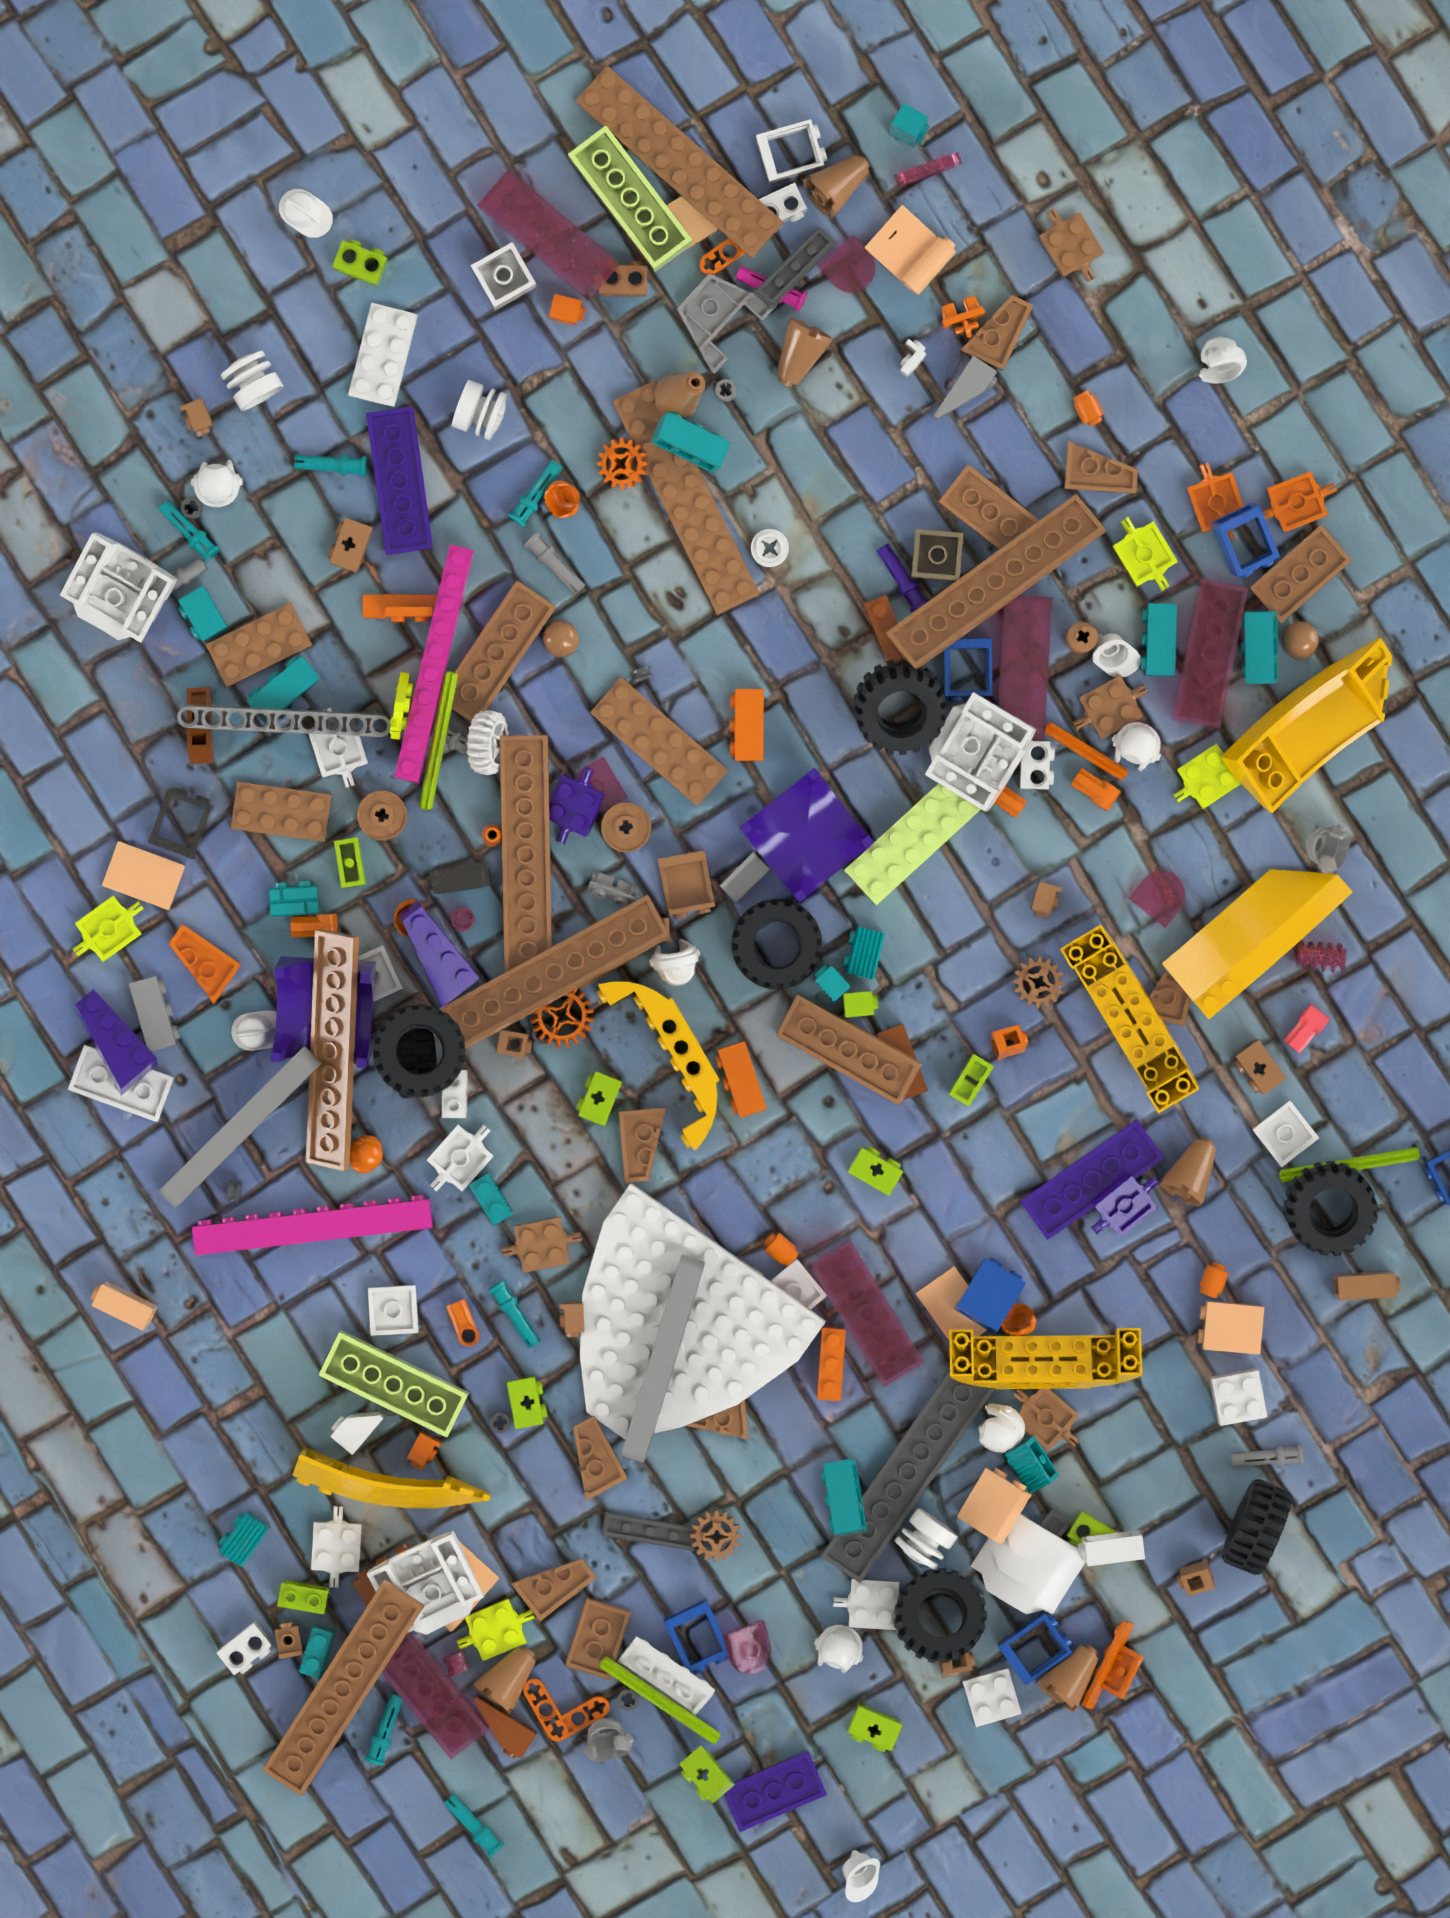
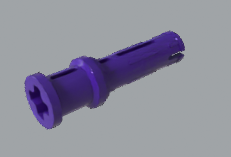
M887 543L876 550L899 586L900 596H904L910 605L911 613L929 601L928 598L925 599L918 589L919 584L915 580L912 581L893 552L890 544Z

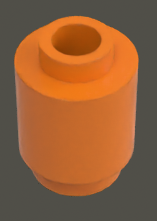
M1090 390L1073 398L1075 403L1073 406L1083 425L1089 424L1092 427L1103 421L1101 416L1105 413L1095 394H1091Z
M779 1232L775 1235L771 1233L763 1242L765 1245L764 1251L781 1265L784 1264L788 1267L799 1254L796 1246Z
M1213 1262L1212 1266L1206 1265L1199 1284L1201 1286L1199 1292L1217 1299L1219 1293L1222 1294L1229 1272L1225 1271L1226 1266Z

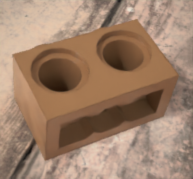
M605 261V265H600L599 296L647 297V266H643V262L637 261L628 262V265H619L618 261ZM610 272L617 274L618 281L615 284L606 283L604 280L606 274ZM631 274H640L642 277L641 283L632 285L628 281Z

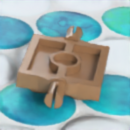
M1055 208L1046 212L1053 226L1038 238L1062 278L1072 272L1081 270L1087 283L1095 279L1096 276L1089 265L1094 259L1103 255L1104 251L1082 214L1079 212L1070 218L1061 220Z
M1119 675L1078 697L1084 708L1085 716L1072 722L1074 726L1079 724L1075 729L1078 731L1090 724L1101 740L1122 729L1125 725L1141 719L1143 716L1137 707L1136 699L1148 693L1147 689L1141 691L1146 686L1143 684L1131 691L1126 686L1122 676Z
M561 1216L514 1225L515 1245L501 1247L503 1257L517 1254L521 1260L523 1273L570 1264L568 1255L569 1244L582 1242L581 1231L567 1234L563 1228Z
M1016 1389L1022 1397L1016 1392L1012 1394L1022 1403L1018 1413L1025 1423V1431L1031 1437L1034 1435L1045 1449L1050 1451L1056 1442L1062 1439L1067 1441L1073 1448L1076 1444L1071 1439L1077 1444L1080 1440L1070 1432V1429L1080 1415L1050 1389H1038L1030 1396L1026 1395L1021 1389Z

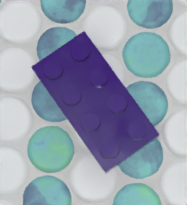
M807 1750L734 1781L735 1785L724 1794V1797L739 1832H742L827 1795V1792L810 1752Z

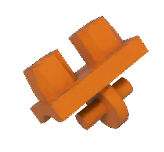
M975 296L962 300L966 312L958 315L954 303L942 306L943 320L941 323L943 329L962 323V326L956 327L954 330L956 335L965 332L967 338L972 337L971 330L979 328L977 321L968 323V321L985 314L983 306L980 307Z

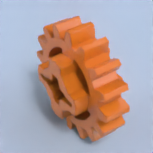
M620 438L619 443L616 439L611 440L612 446L604 445L603 447L606 452L598 454L603 458L602 461L597 462V465L603 468L598 473L599 475H606L605 483L612 481V488H616L618 484H620L621 490H625L627 484L630 488H634V481L642 483L643 480L640 475L648 474L643 469L644 466L649 465V462L643 459L648 454L640 452L643 447L641 444L634 446V439H630L628 443H626V438ZM623 447L629 449V451L622 454L616 449ZM636 458H637V463H638L637 469L635 468V459H636ZM609 459L611 460V468H610V469H609ZM626 459V468H620L622 464L620 460ZM624 473L629 478L621 480L617 477Z

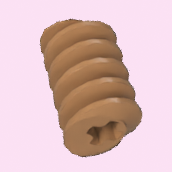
M1087 622L1074 624L1065 635L1067 647L1076 654L1090 651L1098 641L1096 628ZM1079 634L1086 635L1087 638L1084 639V642L1077 641L1076 638L1079 636Z

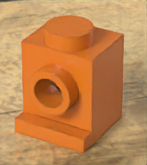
M1019 1025L994 1031L989 1039L997 1061L1025 1052L1026 1045H1028L1027 1035L1025 1031H1021ZM1010 1041L1013 1045L1007 1047L1006 1042Z
M421 1430L407 1456L411 1460L409 1463L422 1470L426 1461L431 1464L437 1453L433 1448L434 1446L439 1448L442 1441Z

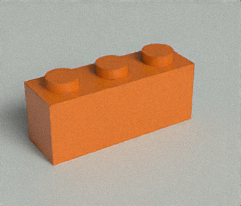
M735 689V694H730V708H735V718H730V732H735V742H730V756H735V761H763L764 689Z
M745 1041L718 1049L719 1054L715 1055L718 1068H724L726 1077L722 1078L726 1092L731 1091L734 1100L730 1101L733 1114L738 1113L739 1117L742 1118L766 1110L767 1107Z
M822 1326L817 1384L818 1400L841 1401L845 1327Z

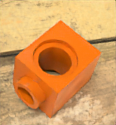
M554 294L549 319L577 326L578 320L583 321L586 307H582V300Z

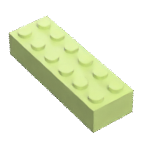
M604 126L568 154L570 161L654 272L658 271L693 244L690 236L607 126Z
M938 783L844 869V872L877 905L981 809Z
M342 1330L339 1332L319 1373V1376L445 1437H448L469 1394L468 1391Z

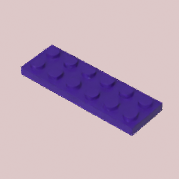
M414 407L366 413L386 555L433 549Z
M1136 1119L1021 1199L1020 1202L1048 1240L1093 1209L1095 1206L1092 1202L1128 1172L1136 1179L1163 1160L1164 1157Z

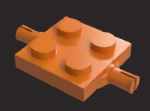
M1209 463L1199 466L1204 479L1199 484L1186 488L1202 533L1213 530L1211 522L1244 506L1233 473L1213 476ZM1232 530L1228 531L1229 540H1235Z
M1310 471L1267 488L1266 491L1270 499L1271 508L1262 511L1263 515L1268 513V515L1264 516L1265 520L1275 517L1280 524L1282 532L1285 533L1328 516L1324 505V496L1337 492L1336 488L1327 491V489L1335 487L1334 483L1320 488Z

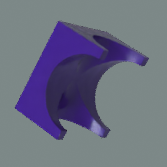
M813 768L764 809L739 827L798 903L874 843L835 796L816 768Z
M281 956L274 968V978H276L277 1013L270 1062H281L284 1059L292 1058L304 1046L310 1051L314 958ZM358 961L354 1063L357 1068H366L372 1056L376 962Z

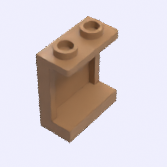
M705 850L658 859L668 915H673L674 919L688 917L687 912L697 910V915L711 912L710 907H715Z

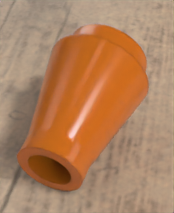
M495 823L486 825L481 833L483 842L489 847L501 845L502 827ZM492 830L497 833L495 839L488 837L489 832Z

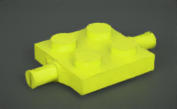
M1129 517L1122 520L1120 523L1127 532V535L1112 547L1136 587L1154 579L1161 591L1170 587L1163 574L1178 561L1154 521L1145 527L1135 529Z
M400 672L398 686L396 687L394 713L390 719L391 726L389 732L391 739L400 740L401 731L406 730L408 721L406 716H409L410 699L413 689V683H409L410 673Z
M1217 743L1177 769L1184 783V788L1173 794L1175 798L1183 794L1176 799L1178 803L1190 795L1204 809L1241 785L1222 760L1221 756L1224 753Z
M112 896L77 921L75 925L82 933L84 941L73 948L76 955L79 957L90 948L104 962L142 935L133 919V916L144 910L143 906H140L141 903L137 901L130 908L126 909L115 896Z
M509 1598L466 1616L465 1620L469 1627V1636L457 1640L460 1650L474 1644L482 1660L485 1661L526 1644L527 1640L522 1631V1623L535 1619V1616L531 1609L518 1615L513 1609Z

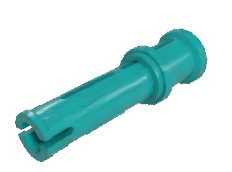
M295 454L294 458L296 461L304 462H294V469L334 471L339 472L341 476L359 474L361 477H366L367 456L352 458L343 454L340 458Z
M551 459L528 493L520 496V502L512 513L509 512L507 516L524 528L526 520L533 511H537V503L563 467Z
M169 499L158 508L188 540L189 547L191 549L194 548L203 557L205 563L209 562L220 551V547L215 546L206 537L204 531H198ZM173 514L186 526V528H184V527L175 519V517L173 516Z
M503 1279L487 1291L493 1294L499 1303L498 1308L502 1312L505 1311L529 1349L531 1346L533 1347L538 1344L541 1339L518 1306L517 1296L512 1295L506 1285V1279Z
M390 1692L377 1733L371 1737L372 1744L364 1760L384 1766L385 1762L383 1759L387 1748L391 1746L390 1736L404 1696Z
M455 1794L443 1803L474 1836V1842L479 1843L486 1850L489 1858L504 1846L505 1843L503 1841L500 1842L491 1833V1828L487 1825L484 1827Z

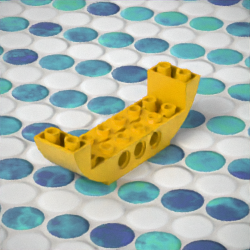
M1100 924L1060 948L1071 969H1075L1147 1089L1146 1094L1157 1112H1162L1199 1090L1198 1083L1175 1039L1161 1019L1130 964L1106 929Z
M629 981L600 983L598 985L600 989L596 992L603 1004L608 1002L609 1005H612L635 991L637 996L633 998L640 1010L645 1008L649 1015L645 1018L652 1031L657 1029L661 1036L657 1038L664 1051L669 1049L673 1056L670 1058V1062L675 1071L681 1070L685 1078L681 1080L688 1093L694 1092L696 1099L693 1102L699 1112L705 1111L706 1115L682 1128L684 1132L681 1135L683 1142L687 1148L692 1146L695 1151L706 1138L713 1124L717 1107L716 1082L720 1081L718 1075L672 997L667 999L654 989ZM673 1020L676 1023L675 1031L671 1033L665 1032L662 1027L663 1022ZM683 1040L688 1044V1050L685 1053H678L675 1050L674 1045L677 1041ZM691 1061H696L700 1065V1070L696 1074H691L686 1069L687 1064Z
M1117 1328L1115 1335L973 1336V1329L949 1330L950 1377L961 1383L995 1389H1091V1387L1127 1382L1142 1376L1141 1328Z

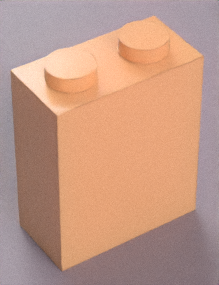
M108 1281L96 1286L90 1298L94 1300L91 1306L142 1331L148 1328L158 1308V1305Z
M1205 1300V1306L1201 1305L1200 1320H1203V1329L1198 1330L1197 1343H1201V1348L1205 1350L1260 1355L1264 1306Z
M985 1468L957 1517L993 1541L1003 1544L1030 1499L1031 1494L1025 1491L1026 1486L1014 1479L1012 1483L1007 1480L1008 1474L1000 1469L995 1468L993 1471Z

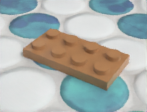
M967 464L938 501V503L998 550L1040 521L969 464Z
M1320 525L1249 589L1267 610H1277V621L1281 624L1346 567L1352 559L1324 527Z
M292 603L206 644L227 688L313 646Z
M237 782L231 829L326 842L332 795Z

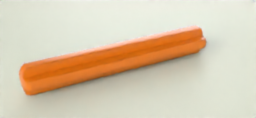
M1049 722L1044 728L1043 732L1117 779L1123 780L1126 777L1128 770L1052 722Z

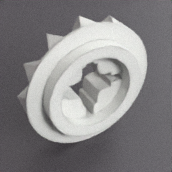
M774 529L760 531L755 535L751 543L753 558L757 563L765 567H776L781 564L789 552V544L786 537ZM777 540L774 549L778 555L776 556L769 552L762 556L766 549L762 541L771 544Z

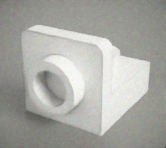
M910 339L905 342V345L914 352L913 356L909 353L900 363L903 366L900 369V373L906 378L911 375L926 357L924 352L926 348L916 339L913 342Z

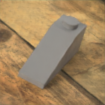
M973 356L933 418L938 420L982 395L986 389L991 391L998 380L994 377L997 371Z

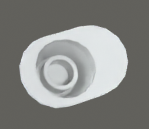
M292 189L286 192L280 200L279 213L281 218L303 235L318 238L330 230L333 223V215L330 208L308 191Z
M1115 633L1104 636L1098 634V641L1094 647L1093 662L1112 677L1119 675L1127 677L1139 668L1141 663L1140 654L1125 642L1120 635Z
M265 1010L240 1015L232 1025L231 1035L233 1041L244 1050L254 1051L272 1048L277 1012Z
M857 1850L852 1851L851 1857L843 1865V1875L846 1880L845 1894L851 1902H860L873 1893L878 1883L880 1861L878 1859L870 1858L867 1854L859 1853Z

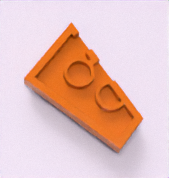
M184 924L180 926L169 942V945L215 1004L242 964Z

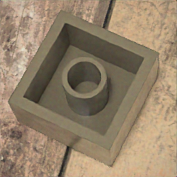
M916 529L911 578L947 582L959 580L964 533Z

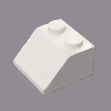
M383 1411L348 1414L346 1418L341 1415L331 1429L334 1432L330 1437L353 1455L386 1414Z

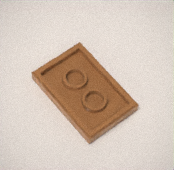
M586 1597L565 1666L610 1680L611 1675L601 1669L599 1664L605 1656L616 1662L632 1611Z

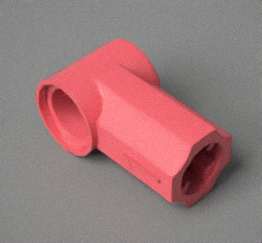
M1310 1004L1298 1019L1299 1022L1283 1040L1298 1053L1304 1049L1315 1034L1317 1035L1330 1020L1313 1004Z

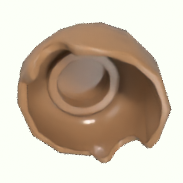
M561 619L554 620L545 627L542 640L546 650L560 658L568 657L576 651L579 636L573 624Z
M1296 621L1288 625L1283 633L1285 652L1296 660L1307 659L1314 655L1319 643L1315 627L1306 621Z

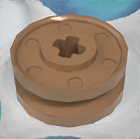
M375 791L368 794L361 801L357 810V820L360 828L368 837L377 841H388L396 838L403 832L407 824L408 812L404 802L396 794L389 791ZM381 809H385V813L389 815L388 820L384 819V822H379L380 820L376 816L377 812L381 813Z
M620 803L612 806L605 813L601 832L604 840L611 848L620 852H632L640 849L647 843L651 835L652 823L649 815L642 807L634 803ZM626 820H628V824L633 825V829L629 830V834H625V831L620 830V826L624 825Z

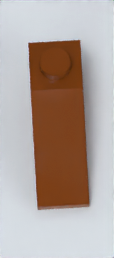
M187 688V705L212 706L211 688ZM187 710V723L195 719V714L191 710ZM209 711L205 715V719L213 724L212 711ZM187 728V752L190 764L214 763L213 729Z
M476 1694L473 1701L497 1741L504 1748L503 1752L514 1759L516 1756L521 1759L535 1738L537 1731L511 1714L502 1711L498 1706L481 1695Z

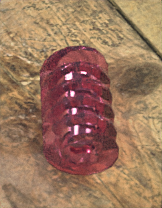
M1299 941L1296 951V968L1300 963L1305 971L1308 964H1311L1312 971H1315L1317 965H1320L1322 972H1325L1327 965H1329L1331 972H1334L1336 967L1339 966L1341 973H1344L1346 947L1343 950L1342 944L1337 943L1334 949L1333 944L1328 942L1324 948L1323 942H1318L1315 948L1313 941H1309L1305 947L1304 941Z

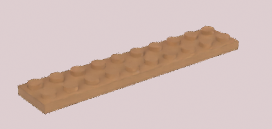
M606 66L575 100L603 127L607 126L617 140L751 259L784 224L778 216L609 66Z
M654 380L612 402L630 439L635 440L634 446L641 444L643 447L640 452L648 454L643 458L644 461L649 462V465L644 466L645 470L648 472V476L716 614L719 615L760 595L697 465L650 443L659 418L663 416L655 406L654 388L657 383Z
M1075 494L887 631L886 636L909 665L914 669H918L1096 540L1106 530L1079 496Z
M548 735L500 736L505 973L552 947Z
M646 895L439 1010L448 1013L457 1022L464 1036L465 1049L671 936L649 895Z
M319 929L315 930L310 1052L322 1064L309 1076L306 1163L347 1171L350 1169L359 937Z
M386 1579L382 1582L262 1770L263 1772L300 1796H303L425 1605Z

